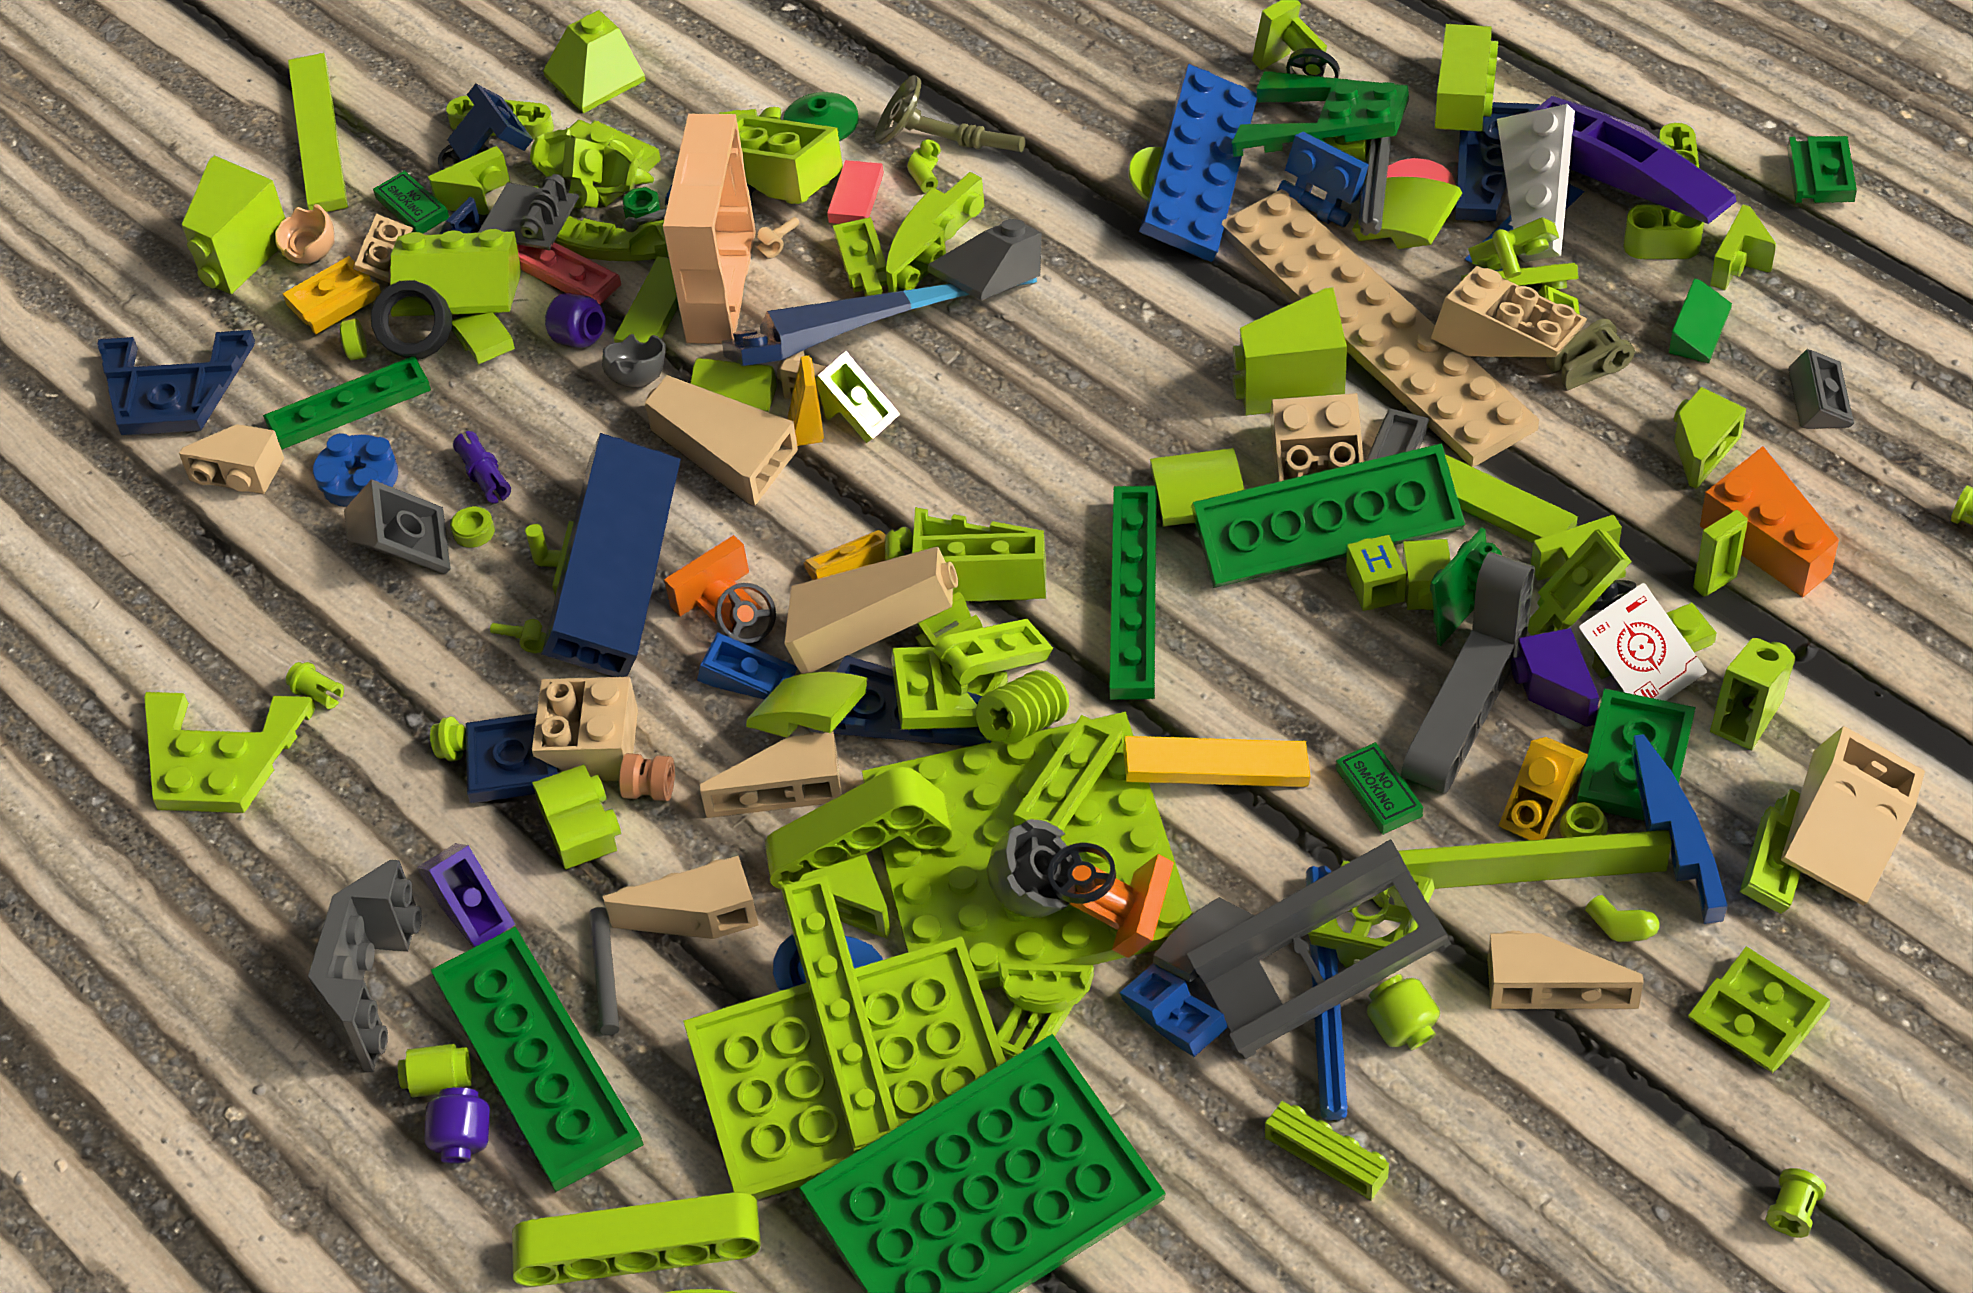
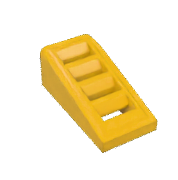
M809 355L801 356L787 416V419L794 423L797 446L823 442L822 439H824L813 363Z

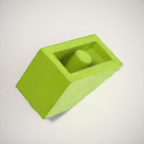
M1703 387L1690 400L1684 399L1674 415V422L1677 423L1674 441L1688 483L1696 489L1741 438L1746 413L1745 407Z

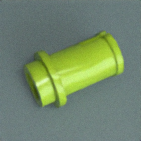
M310 662L295 663L286 675L285 681L292 693L295 695L303 693L308 697H312L313 700L322 704L327 709H333L339 704V701L327 695L326 691H330L341 698L343 697V684L335 682L317 672L314 664Z

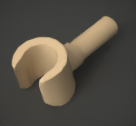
M793 217L774 230H771L769 227L759 229L758 239L762 243L758 245V250L767 258L777 256L784 245L781 238L797 227L799 220Z

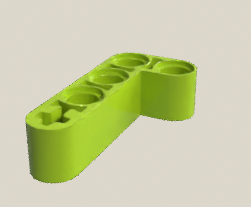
M1669 123L1663 126L1660 130L1659 139L1699 168L1694 130L1683 123ZM1638 205L1631 208L1628 212L1623 248L1629 256L1636 259H1689L1700 252L1704 222L1661 205Z
M898 767L885 771L769 834L765 839V848L771 884L781 889V885L799 881L805 873L864 855L898 836H901L919 849L930 850L944 846L952 838L944 793L911 768Z

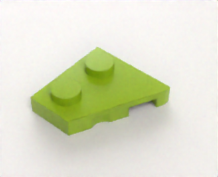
M934 647L893 648L891 662L901 729L978 727L976 721L977 704L967 693L968 684L962 685L952 675L949 663H942L933 653Z

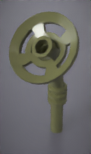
M915 75L906 79L894 93L884 109L875 131V141L880 145L889 142L906 128L909 131L915 129L956 141L962 147L967 146L969 148L981 149L983 146L1018 152H1022L1025 147V138L1022 136L985 131L983 126L964 123L956 126L921 116V110L916 108L920 96L921 80Z

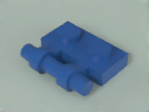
M1301 132L1295 135L1285 167V171L1298 177L1296 184L1294 185L1283 180L1279 184L1277 191L1281 189L1286 191L1289 197L1294 198L1301 206L1316 213L1319 220L1327 224L1333 222L1344 228L1351 219V213L1340 208L1342 201L1351 204L1359 199L1369 164L1305 132ZM1313 185L1327 192L1325 200L1311 193Z

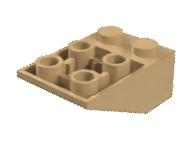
M1476 266L1445 297L1431 339L1466 356L1557 357L1586 324L1587 318L1577 314L1573 308L1567 305L1556 304L1539 296L1530 287L1518 286L1502 278L1498 272L1492 269Z
M1357 393L1272 399L1270 422L1277 482L1364 462Z
M1842 726L1813 751L1781 861L1864 906L1871 897L1916 807L1925 771L1851 729Z

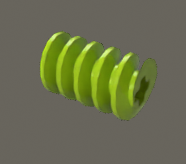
M1035 670L986 693L979 700L976 707V721L981 733L987 740L1011 744L1020 742L1035 732H1039L1043 728L1060 721L1067 714L1069 695L1064 684L1057 676L1048 671Z

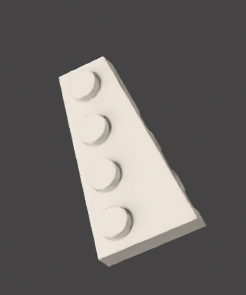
M1568 104L1497 119L1513 229L1543 217L1555 223L1560 237L1549 242V248L1541 253L1534 255L1523 253L1518 255L1524 262L1561 256L1575 113Z

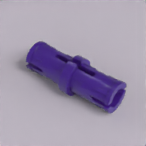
M473 431L465 432L471 444L467 443L462 433L459 434L453 441V448L465 463L466 474L470 480L478 483L490 503H499L493 490L498 493L502 501L507 499L511 493V486L498 470L499 465L495 456L490 452H486L478 436Z

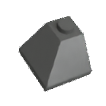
M1005 220L1000 225L983 231L929 263L928 272L979 300H984L1040 276L1042 233L1025 225L1021 220Z
M371 479L344 509L347 541L444 574L451 569L443 507Z

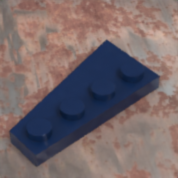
M1493 102L1492 116L1483 118L1482 131L1460 130L1457 186L1461 189L1462 195L1456 203L1455 220L1496 221L1508 192L1497 119L1532 112L1540 104Z

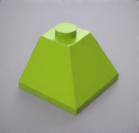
M600 10L586 15L567 26L543 70L544 76L583 114L646 81L645 75L620 29Z

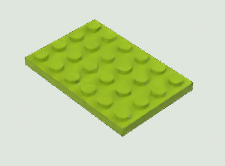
M962 936L854 969L899 1126L1006 1062ZM807 983L683 1020L734 1192L748 1193L754 1196L756 1200L791 1190L802 1186L854 1154Z

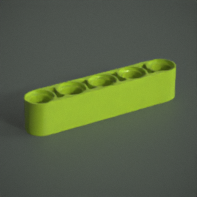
M734 1192L523 1221L512 1229L513 1279L516 1283L523 1286L535 1287L748 1258L755 1255L761 1246L757 1200L748 1193Z

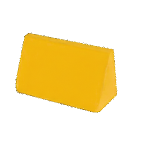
M877 530L809 558L803 562L805 569L811 579L816 580L885 561L886 534Z

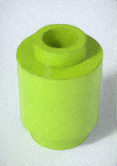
M455 1044L407 1049L406 1059L398 1061V1079L401 1089L408 1088L411 1097L414 1098L438 1095L440 1090L446 1088L471 1086L472 1071L468 1048H456Z

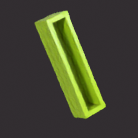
M1281 1101L1265 1122V1139L1280 1146L1372 1201L1388 1179L1389 1163L1380 1153L1367 1151L1354 1138L1347 1135L1343 1137L1333 1131L1332 1127L1325 1121H1316L1307 1116L1305 1111L1297 1105L1290 1106Z

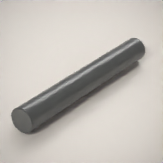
M596 907L590 910L589 915L600 1032L604 1035H614L619 1032V1019L609 916L606 908Z

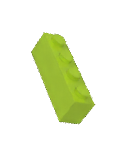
M1446 24L1437 90L1435 129L1482 131L1483 118L1492 116L1498 41H1491L1492 26Z

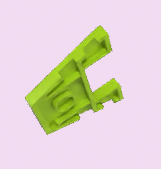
M146 692L144 698L152 796L157 810L245 813L273 773L274 767L272 764L283 749H289L296 740L297 735L295 731L304 719L309 720L314 714L316 707L312 697L273 696L262 732L181 730L189 704L185 694Z

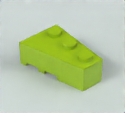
M915 507L912 553L938 547L945 562H952L956 570L958 586L953 588V594L960 591L965 601L980 602L987 600L1046 599L1044 530L994 521L991 522L990 527L967 523L966 516L953 514L951 520L928 516V509Z

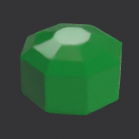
M647 187L632 189L622 198L625 219L628 217L636 219L661 210L658 193Z

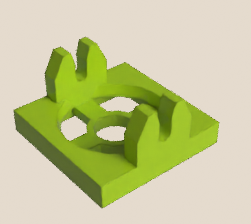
M1343 861L1341 867L1344 866L1345 864L1349 863V862H1348V861ZM1411 874L1425 900L1429 903L1435 889L1432 878ZM1394 885L1370 898L1379 907H1382L1379 913L1372 916L1361 915L1357 912L1360 905L1347 911L1351 912L1356 920L1350 933L1344 932L1338 926L1337 919L1335 918L1311 931L1308 935L1312 945L1336 949L1339 961L1348 968L1415 931L1418 925ZM1390 896H1392L1395 905L1389 904ZM1384 920L1400 923L1397 929L1386 936L1376 939L1367 937L1371 926L1380 924Z

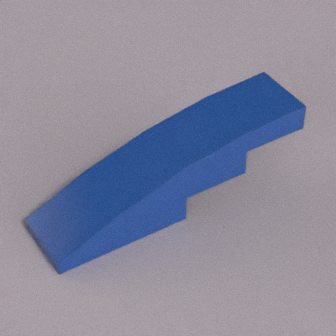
M1644 734L1635 735L1631 755L1646 832L1669 831L1672 843L1670 855L1676 882L1695 879L1704 924L1723 922L1728 905L1715 858L1698 817L1672 771Z

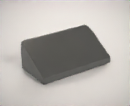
M1806 349L1789 366L1788 370L1800 426L1806 429L1850 428L1854 421L1841 362L1816 351Z

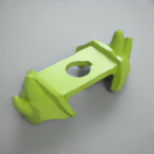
M566 127L565 130H556L537 136L531 146L530 161L534 167L547 177L553 174L560 176L563 174L565 139H571L570 128ZM611 140L608 146L613 149L604 147L603 162L605 164L602 171V183L596 184L603 187H595L598 191L599 201L606 207L623 195L624 192L634 189L636 185L654 182V177L640 168L638 159L622 141Z

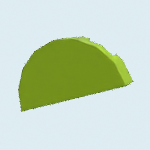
M998 962L1000 985L1009 1000L1024 1010L1041 1014L1061 1012L1077 1004L1090 990L1094 977V965Z

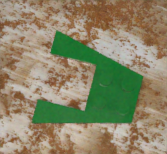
M1264 71L1256 88L1258 103L1326 102L1317 123L1240 124L1232 141L1233 156H1243V149L1264 146L1265 153L1283 151V143L1293 142L1295 135L1301 132H1305L1323 142L1325 138L1344 136L1345 142L1396 136L1409 102L1408 85Z

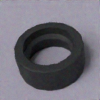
M415 280L398 281L387 286L377 296L371 310V327L377 341L388 351L404 358L413 356L416 359H423L436 353L447 342L452 329V313L446 300L429 285ZM405 297L424 299L431 305L434 312V326L431 333L417 343H405L398 340L392 334L389 327V315L392 307Z

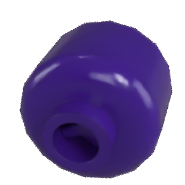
M571 293L559 294L551 301L547 308L545 326L548 335L554 342L561 345L584 348L593 345L604 332L605 316L597 300L589 296Z
M454 1087L440 1090L439 1096L430 1100L426 1106V1147L441 1154L442 1162L454 1164L470 1162L471 1154L484 1150L488 1145L489 1104L478 1097V1091L470 1088Z

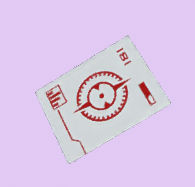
M1642 583L1579 626V629L1625 693L1667 701L1707 673L1706 668L1645 583Z

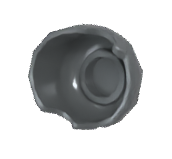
M630 334L621 343H611L604 347L602 355L604 373L617 384L633 388L645 387L660 377L664 365L666 344L655 335H651L649 340L643 343L639 342L634 334Z

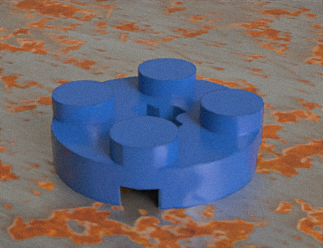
M339 433L333 435L328 439L327 447L319 453L313 465V475L318 489L323 492L325 499L332 504L347 507L371 479L393 487L399 472L389 441L383 437L362 434L349 436ZM355 467H363L362 469H357L354 474H349L348 472Z

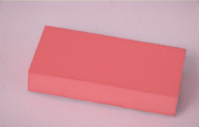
M845 160L827 212L829 223L841 224L870 217L884 174L882 163Z

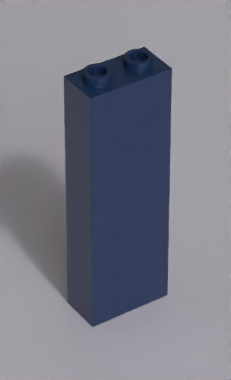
M603 433L599 434L588 461L541 655L613 677L628 676L639 651L680 458L627 442L621 438Z

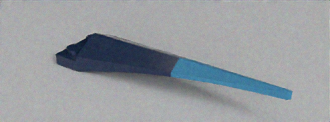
M1037 277L1020 285L1037 282ZM951 284L770 310L766 312L760 325L761 334H758L757 330L734 332V339L722 341L723 355L725 358L742 366L784 360L816 344L877 320L970 294Z

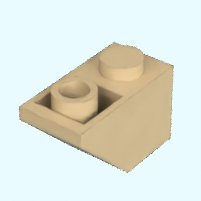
M239 424L182 447L179 452L190 481L201 485H215L232 488L240 492L249 491L265 494L284 460L274 430Z

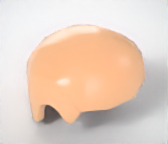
M315 204L313 210L296 207L291 216L281 221L276 229V246L292 262L309 264L318 261L328 254L334 244L333 223L320 205Z

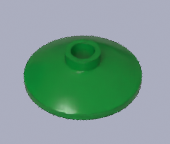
M816 92L795 100L785 111L783 120L836 127L839 141H842L856 129L859 114L856 105L846 96L833 92Z

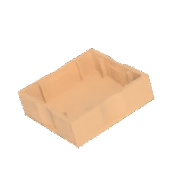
M688 114L664 218L663 230L686 343L722 344L723 340L734 339L733 333L737 330L744 284L749 269L756 230L745 177L736 114Z

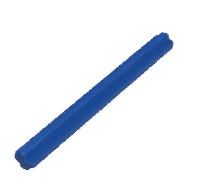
M1327 866L1309 867L1306 871V886L1331 873V870ZM1310 941V955L1323 980L1325 981L1338 974L1336 949L1312 945ZM1312 975V987L1318 984ZM1338 1004L1314 1018L1320 1115L1327 1121L1334 1119L1343 1120L1347 1116L1348 1108L1341 1005Z

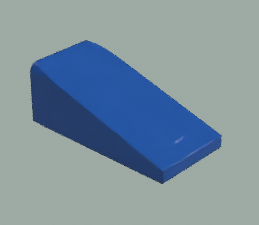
M717 632L700 665L697 681L712 687L765 700L784 679L795 676L798 668L793 664Z

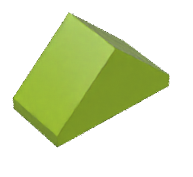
M866 854L802 875L800 880L827 874L840 921L887 939L891 932L887 905Z

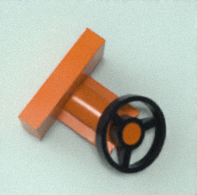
M734 535L664 579L670 607L680 617L698 606L717 624L723 635L744 644H752L766 637L772 630L776 620L775 604L771 596L763 588L752 583L737 584L735 582L748 574L749 568L744 544ZM743 589H750L760 594L766 601L769 609L762 610V607ZM770 617L767 628L760 636L750 639L738 637L741 629L753 625L757 618Z
M1076 843L1063 848L1052 858L1048 867V878L1053 892L1059 898L1070 902V905L1117 929L1112 950L1129 958L1153 941L1174 862L1157 854L1134 872L1131 885H1128L1116 878L1114 860L1108 851L1095 844ZM1088 852L1101 856L1109 864L1110 874L1098 869L1089 862L1081 861L1079 853ZM1071 855L1074 864L1068 870L1069 881L1060 888L1054 880V872L1059 863Z

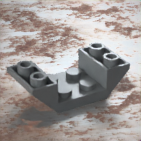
M399 860L385 862L332 896L308 974L331 1029L364 1072H374L378 1055L385 1053L388 1043L387 1027L382 1025L378 1015L377 1002L372 1000L363 980L365 971H370L373 966L375 949L408 952L412 936L420 931L422 923L421 907L416 906L412 895V883L409 879H406Z

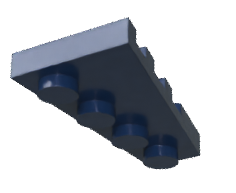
M847 655L843 658L836 671L838 673L867 677L866 694L833 730L834 734L959 746H974L992 742L985 738L979 727L901 729L893 669ZM967 692L978 705L979 700L983 696ZM809 728L810 732L824 733L823 731Z

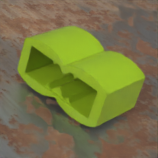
M583 764L532 782L539 808L565 870L617 851L614 837L621 835V829L614 810L609 809L605 811L601 804L607 798L598 774L590 777L586 766Z

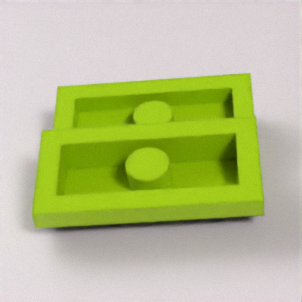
M1388 177L1386 180L1380 232L1377 234L1369 233L1367 236L1363 235L1360 232L1361 226L1358 224V220L1353 226L1352 231L1358 241L1391 237L1398 249L1431 245L1462 195V191L1458 186L1433 179Z
M1234 448L1150 459L1151 475L1156 486L1158 510L1163 526L1195 523L1191 508L1194 501L1244 490Z
M814 672L786 678L747 718L746 727L786 738L799 725L831 733L866 694L867 677L838 672Z
M1746 946L1722 979L1716 978L1688 1017L1773 1074L1818 1023L1830 1007V999Z

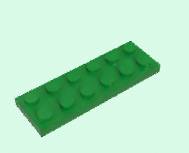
M1442 443L1194 501L1191 505L1213 588L1347 557V545L1363 539L1390 535L1393 544L1397 545L1403 543V541H1414L1460 530L1465 526Z
M516 927L431 969L434 981L555 1192L644 1145L639 1131Z

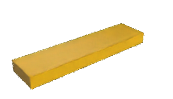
M1125 736L1123 744L1126 782L1308 787L1311 778L1306 741Z

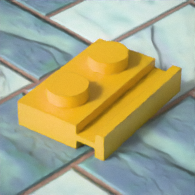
M350 256L282 293L286 305L306 325L311 327L315 335L372 303L381 293L379 284L373 283L368 274L353 269L355 261Z

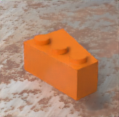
M1764 446L1705 492L1700 527L1706 529L1733 511H1740L1748 518L1741 555L1802 598L1831 575L1839 542L1838 537Z

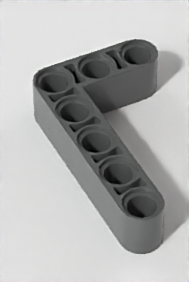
M1489 552L1485 557L1477 578L1472 631L1408 749L1402 766V778L1445 794L1449 791L1511 672V658L1517 656L1518 638L1527 636L1535 572L1534 566L1493 552Z

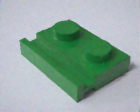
M1807 136V141H1796L1795 137H1789L1787 151L1795 203H1802V198H1813L1814 203L1855 202L1857 188L1848 136Z

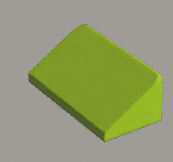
M697 358L693 366L691 384L769 412L777 389L775 371L772 366L760 364L742 366L736 362Z

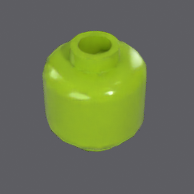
M1398 974L1381 983L1369 994L1372 1001L1367 1007L1368 1018L1388 1046L1401 1047L1407 1044L1411 1050H1415L1436 1035L1431 1027L1438 1021L1440 1010L1419 979H1404L1401 974Z

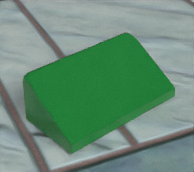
M1694 278L1674 325L1669 353L1710 363L1731 311L1732 303L1703 281Z

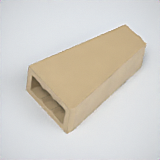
M666 375L657 388L650 391L645 401V409L651 431L748 504L754 506L798 450L793 421Z
M934 547L791 586L784 644L800 673H811L951 608L953 588L958 586L954 565L952 562H945L939 548Z

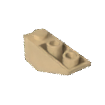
M739 856L725 860H714L705 866L681 873H671L661 879L635 887H624L615 893L603 896L612 928L716 939L759 926L754 901Z

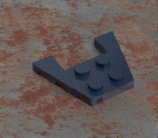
M252 331L216 332L210 362L134 367L138 350L134 337L98 339L97 345L103 361L104 374L108 382V391L116 425L121 436L201 431L253 349L255 339Z

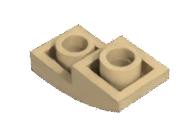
M376 214L353 269L390 283L391 253L397 237L411 233L413 228Z

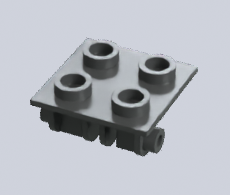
M558 174L546 177L542 184L543 188L507 182L478 233L488 229H498L502 232L515 231L516 243L518 245L550 250L579 196L578 194L567 193L565 180Z

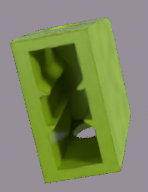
M1752 638L1735 657L1725 671L1710 728L1711 733L1751 751L1753 750L1785 696L1795 661V656L1786 645L1779 642L1768 643L1759 638ZM1747 697H1755L1749 705L1752 708L1751 711L1743 706V700Z

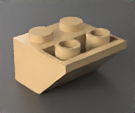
M630 677L541 679L532 745L533 756L563 771L584 764L590 777L598 774L601 781H620L623 757L626 753L634 752L638 707Z

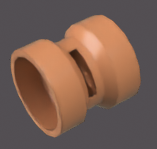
M626 753L620 769L619 784L621 796L627 799H638L641 795H649L655 801L670 800L675 780V765L672 756L658 755L654 759H644L641 754Z

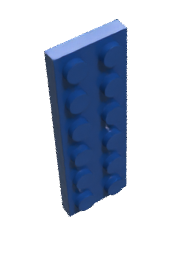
M1188 64L1182 75L1139 232L1210 262L1213 261L1218 253L1224 230L1222 221L1227 218L1242 156H1233L1232 141L1240 124H1251L1257 100L1256 92L1216 76L1209 71Z

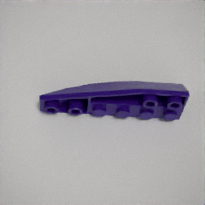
M1551 96L1533 110L1537 111L1568 104L1575 111L1570 170L1706 224L1711 223L1737 202L1735 194L1641 126L1555 96Z

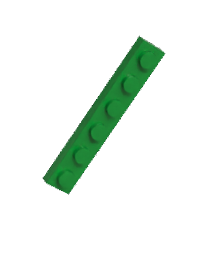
M1114 486L1110 700L1155 699L1156 486Z

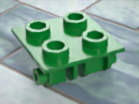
M1482 527L1469 541L1464 542L1460 546L1456 556L1444 569L1438 570L1432 578L1430 592L1433 599V622L1436 628L1437 645L1439 646L1444 644L1474 610L1477 578L1487 554L1493 552L1502 555L1501 550L1495 544L1486 543V532Z

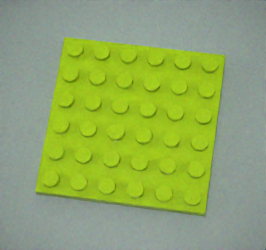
M1126 712L1093 719L1122 731V743L1064 828L1063 832L1065 835L1061 837V840L1067 846L1076 843H1091L1104 848L1114 860L1116 878L1128 885H1131L1134 872L1157 854L1174 862L1153 941L1134 954L1139 955L1158 950L1167 938L1193 914L1150 784L1147 782H1126L1123 744L1125 736L1134 735ZM1075 723L1041 730L1020 742L1012 744L992 741L991 743H983L862 771L863 782L865 783L893 768H911L940 789L946 799L952 830V838L947 844L936 849L924 850L913 846L904 838L898 836L880 846L907 953L962 936L981 991L1001 987L998 962L1095 965L1126 958L1112 950L1117 929L1070 904L1063 910L1042 918L1018 916L1007 910L997 900L988 881L987 867L992 848L1008 830L1016 826L1014 825V812ZM1088 852L1079 853L1082 861L1089 862L1098 869L1110 874V866L1101 856Z

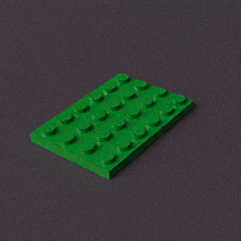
M1053 1034L799 1187L801 1197L864 1293H1018L1165 1199L1166 1192Z

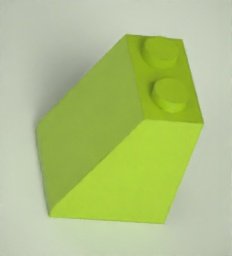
M215 155L208 161L182 222V228L188 241L187 247L195 260L200 280L210 288H218L232 295L278 251L275 231L281 221L286 218L273 180Z
M1334 287L1324 288L1240 327V345L1233 346L1235 371L1240 370V374L1233 375V389L1235 399H1243L1246 416L1270 413L1272 399L1345 394L1347 345Z

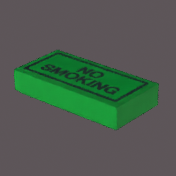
M405 170L373 188L375 198L404 225L412 227V232L424 234L449 218L447 208Z
M1376 742L1336 760V771L1382 835L1423 817L1422 804Z

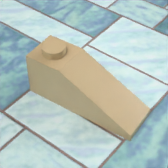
M834 731L831 733L811 732L785 738L701 783L700 793L706 818L820 805L841 796L839 762Z
M1515 930L1504 933H1490L1487 961L1491 1009H1639L1644 983L1643 974L1540 933H1523Z

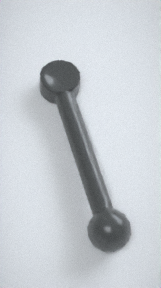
M667 208L636 219L628 217L624 220L623 227L627 232H634L640 225L665 217Z

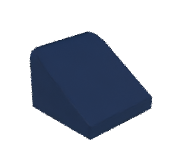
M469 197L445 221L439 234L454 230L461 231L462 233H477L482 226L474 198Z

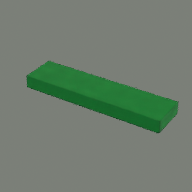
M412 356L267 413L263 417L268 429L275 431L281 450L429 392L431 387L416 357Z

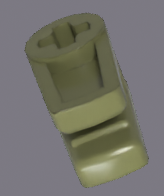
M1603 318L1579 331L1557 357H1546V365L1552 372L1561 370L1562 384L1567 390H1571L1607 374H1613L1624 369L1633 359L1635 349L1629 341L1622 340L1616 334L1617 329L1612 321Z

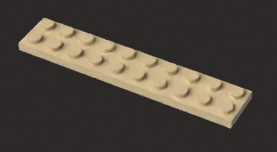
M1281 189L1222 221L1224 227L1222 237L1291 301L1296 302L1324 288L1334 287L1347 352L1413 414L1429 418L1428 428L1469 466L1475 467L1538 431L1539 418L1470 356L1463 355L1431 339L1435 325L1294 198L1289 197L1286 191Z

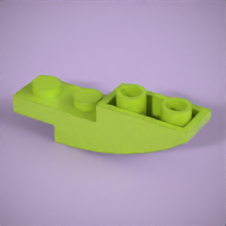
M969 172L946 193L932 188L908 213L892 241L886 266L888 293L914 289L918 282L929 273L928 264L946 254L945 241L951 239L964 224L981 212L985 207L981 177Z

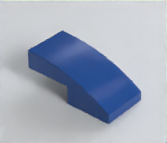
M1154 963L1119 992L1122 1000L1146 1023L1193 1057L1228 1028L1223 1013L1191 996L1186 981Z

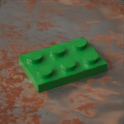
M1604 688L1578 792L1577 803H1591L1602 812L1644 821L1631 755L1634 736L1644 734L1679 783L1696 707Z

